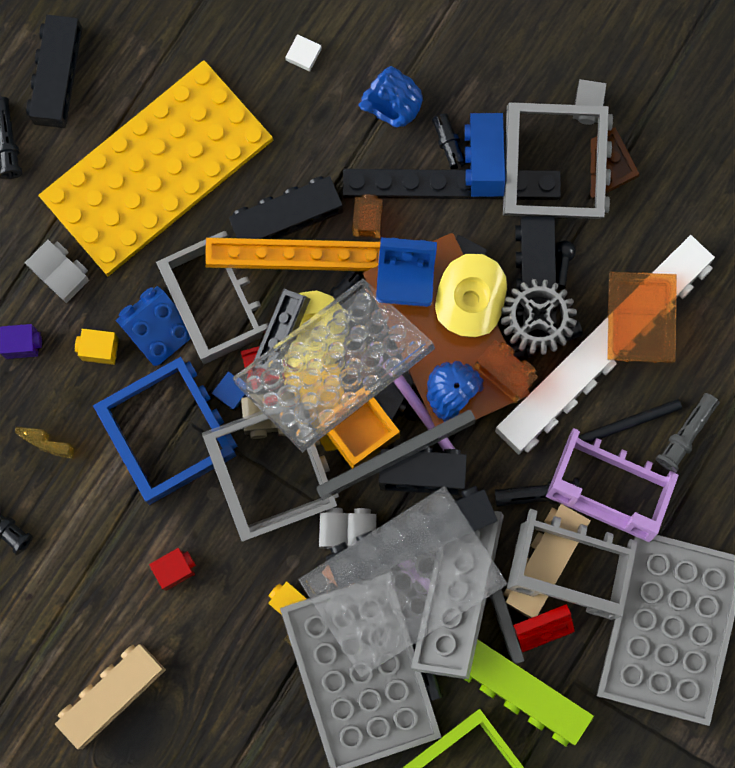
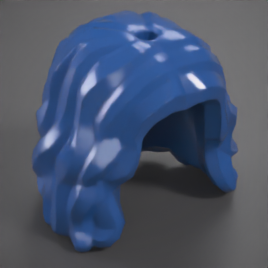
M389 66L371 83V87L364 91L359 107L361 110L376 115L377 118L394 127H404L416 118L421 108L423 97L421 89L410 77L403 75L400 70Z
M461 361L445 362L437 365L433 372L430 373L429 380L427 381L428 392L426 398L430 402V406L436 416L442 419L443 422H446L458 415L460 410L467 405L477 392L483 391L484 380L469 364L463 365Z

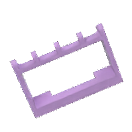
M573 428L546 497L650 542L659 532L679 475L670 471L667 477L652 472L650 470L653 463L648 460L644 468L625 460L627 451L621 449L618 456L599 448L602 440L596 438L593 445L579 439L580 431ZM576 448L662 486L663 489L652 519L636 512L630 517L581 495L582 488L563 481L562 477L573 449Z

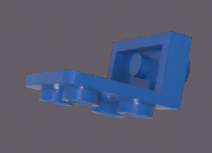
M381 237L376 300L380 303L430 306L433 299L437 242Z
M156 286L154 289L151 287L144 291L140 296L141 300L133 306L128 305L121 310L119 318L115 320L154 366L160 365L191 339L177 307L167 294Z

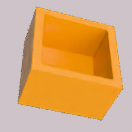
M366 387L320 420L321 428L352 469L372 459L381 452V449L387 448L388 445H391L400 438V431Z

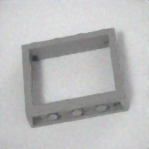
M509 103L507 105L503 216L604 218L605 213L609 212L610 198L605 196L606 185H610L611 170L606 169L607 158H611L612 142L607 141L608 130L611 131L613 125V115L608 114L609 106ZM520 113L598 116L595 208L516 205Z
M297 398L202 433L241 541L337 506L335 498L339 497L338 493L323 501L320 498L250 525L246 522L216 438L293 411L319 485L328 481L325 473L330 471L324 455L319 457L316 446L320 445L319 438L315 429H309L306 421L311 418L306 404H300Z

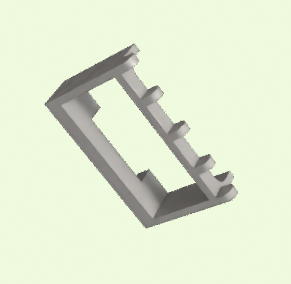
M223 231L209 238H228L229 236L226 231ZM206 239L156 262L203 364L263 338L262 334L266 332L269 323L258 326L252 312L259 309L261 304L259 301L248 304L241 287L250 283L249 278L243 277L237 280L232 268H226L254 329L208 349L172 271V268L205 254Z
M530 509L527 521L521 523L507 589L532 597L544 594L587 607L586 613L610 620L622 617L637 541L630 539L627 548L612 544V533L606 532L603 541L586 536V525L580 524L577 533L559 528L561 523L560 517L554 516L551 525L536 521L537 510ZM533 530H540L619 554L611 600L608 601L524 576Z

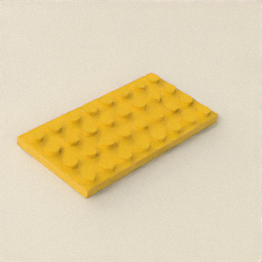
M203 60L38 196L108 277L273 141V137Z

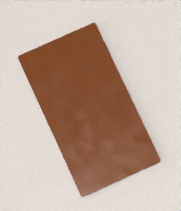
M453 233L432 241L437 242V251L434 265L432 304L428 307L378 302L376 300L378 266L363 273L435 427L444 422L436 416L430 406V402L426 398L428 392L427 381L433 369L442 363L461 361L463 365L469 364L483 378V391L477 392L459 412L461 414L471 410L476 420L521 400L530 394L498 325L489 334L479 337H464L449 331L437 318L435 310L436 296L443 273L452 261L463 256Z

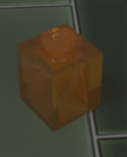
M371 194L355 197L353 236L380 238L383 199H378L377 196Z

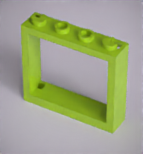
M478 709L402 768L424 767L478 724H480L512 768L524 767L483 712Z

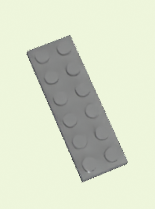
M494 511L498 519L497 522L438 547L411 666L414 671L469 680L504 517L502 512Z

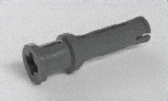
M704 393L683 427L677 434L670 436V443L662 455H657L656 461L669 471L677 473L679 463L686 453L689 454L692 451L694 439L720 404L717 398L711 394Z

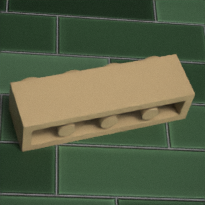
M560 504L558 510L552 507L544 522L551 525L554 516L560 517L561 523L559 528L577 533L580 524L588 527L591 520ZM538 532L531 544V547L535 550L530 559L527 558L524 576L556 584L579 542L546 532L544 534ZM507 588L503 594L507 598L506 605L529 619L538 616L548 598L544 594L532 597L508 590Z
M139 644L136 647L134 645L128 647L121 654L123 660L116 666L111 664L100 674L102 678L100 682L95 686L92 684L87 686L79 694L81 700L74 706L69 704L58 714L60 719L55 725L77 749L86 747L166 670L144 645Z

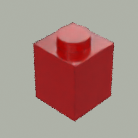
M177 548L150 563L149 566L161 588L167 591L194 576L195 573L192 568L196 564L188 551L183 553L180 548Z

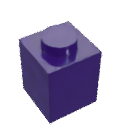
M32 324L0 326V354L5 359L38 356V348H42V336Z

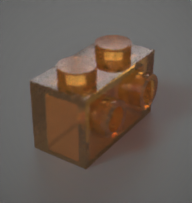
M494 340L477 359L474 367L517 403L537 380L536 370L527 361H519L513 355L515 352L505 342L499 343Z

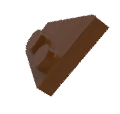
M616 127L612 128L611 131L608 130L607 141L612 142L611 158H607L606 169L611 170L610 185H606L605 194L640 177ZM597 136L591 139L590 195L592 200H595Z

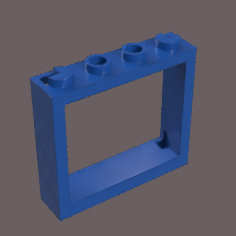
M181 357L93 405L145 502L149 505L215 469L211 457H207L153 488L110 409L179 371L211 429L219 427L224 423L217 409L211 411L207 404V401L211 398L203 385L198 387L193 378L198 375L191 362L189 361L185 364ZM230 433L217 438L223 448L220 451L224 462L237 456L233 449L238 446Z

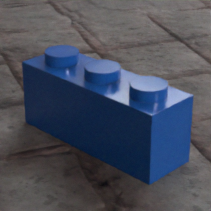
M470 113V124H465L464 132L465 141H470V147H465V163H470V169H466L465 174L466 186H471V197L504 196L503 113Z

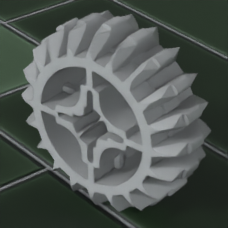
M533 279L531 281V288L525 282L521 283L522 293L518 289L513 288L511 293L514 298H505V303L510 307H502L501 310L502 314L507 315V317L501 319V324L510 325L504 330V334L510 335L514 333L515 335L512 336L510 342L515 344L518 340L522 341L519 347L521 351L525 349L526 344L531 346L530 354L535 353L536 347H540L542 355L546 354L547 345H549L553 352L556 351L557 344L555 341L564 346L567 342L564 336L571 337L573 331L568 327H575L577 323L576 320L569 318L577 313L576 309L568 308L573 304V299L563 300L567 295V291L564 289L558 294L556 292L558 284L554 283L551 289L547 288L548 280L545 279L542 282V286H538L536 279ZM532 297H543L549 300L544 304H537L534 301H532V299H528ZM520 304L528 316V319L521 328L516 320V310ZM556 306L561 313L562 319L558 330L553 326L554 322L550 318V314ZM546 311L543 318L544 321L538 319L537 321L534 320L532 322L534 318V312L537 315H539ZM539 329L545 332V334L549 333L550 335L534 337L527 333Z

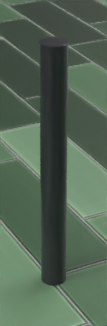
M679 399L586 432L579 435L578 438L584 442L591 443L596 438L602 439L681 410L682 406Z

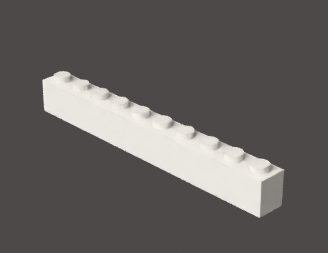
M690 235L496 427L495 432L518 455L523 450L529 453L538 444L539 440L536 438L543 431L549 433L559 422L556 418L563 411L568 414L578 404V401L575 399L582 392L587 395L598 384L595 379L601 373L606 376L617 365L614 360L621 353L626 356L636 346V343L633 341L640 334L645 337L656 326L653 321L659 315L664 318L675 307L672 302L678 296L683 299L694 288L691 283L697 277L702 280L713 269L710 264L715 257Z

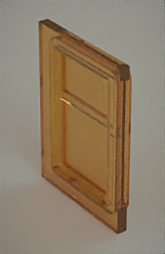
M609 272L607 360L675 363L677 274Z

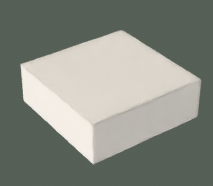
M297 35L285 57L286 61L310 71L322 47L311 40Z

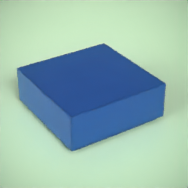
M227 372L212 392V395L235 411L241 403V398H245L251 389L233 374Z

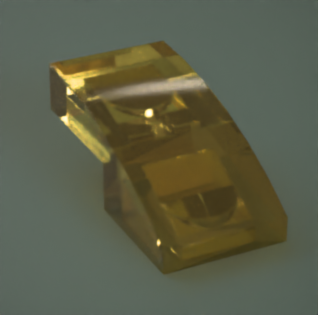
M15 428V433L34 447L56 456L73 459L74 447L68 443L49 442V434L44 430Z

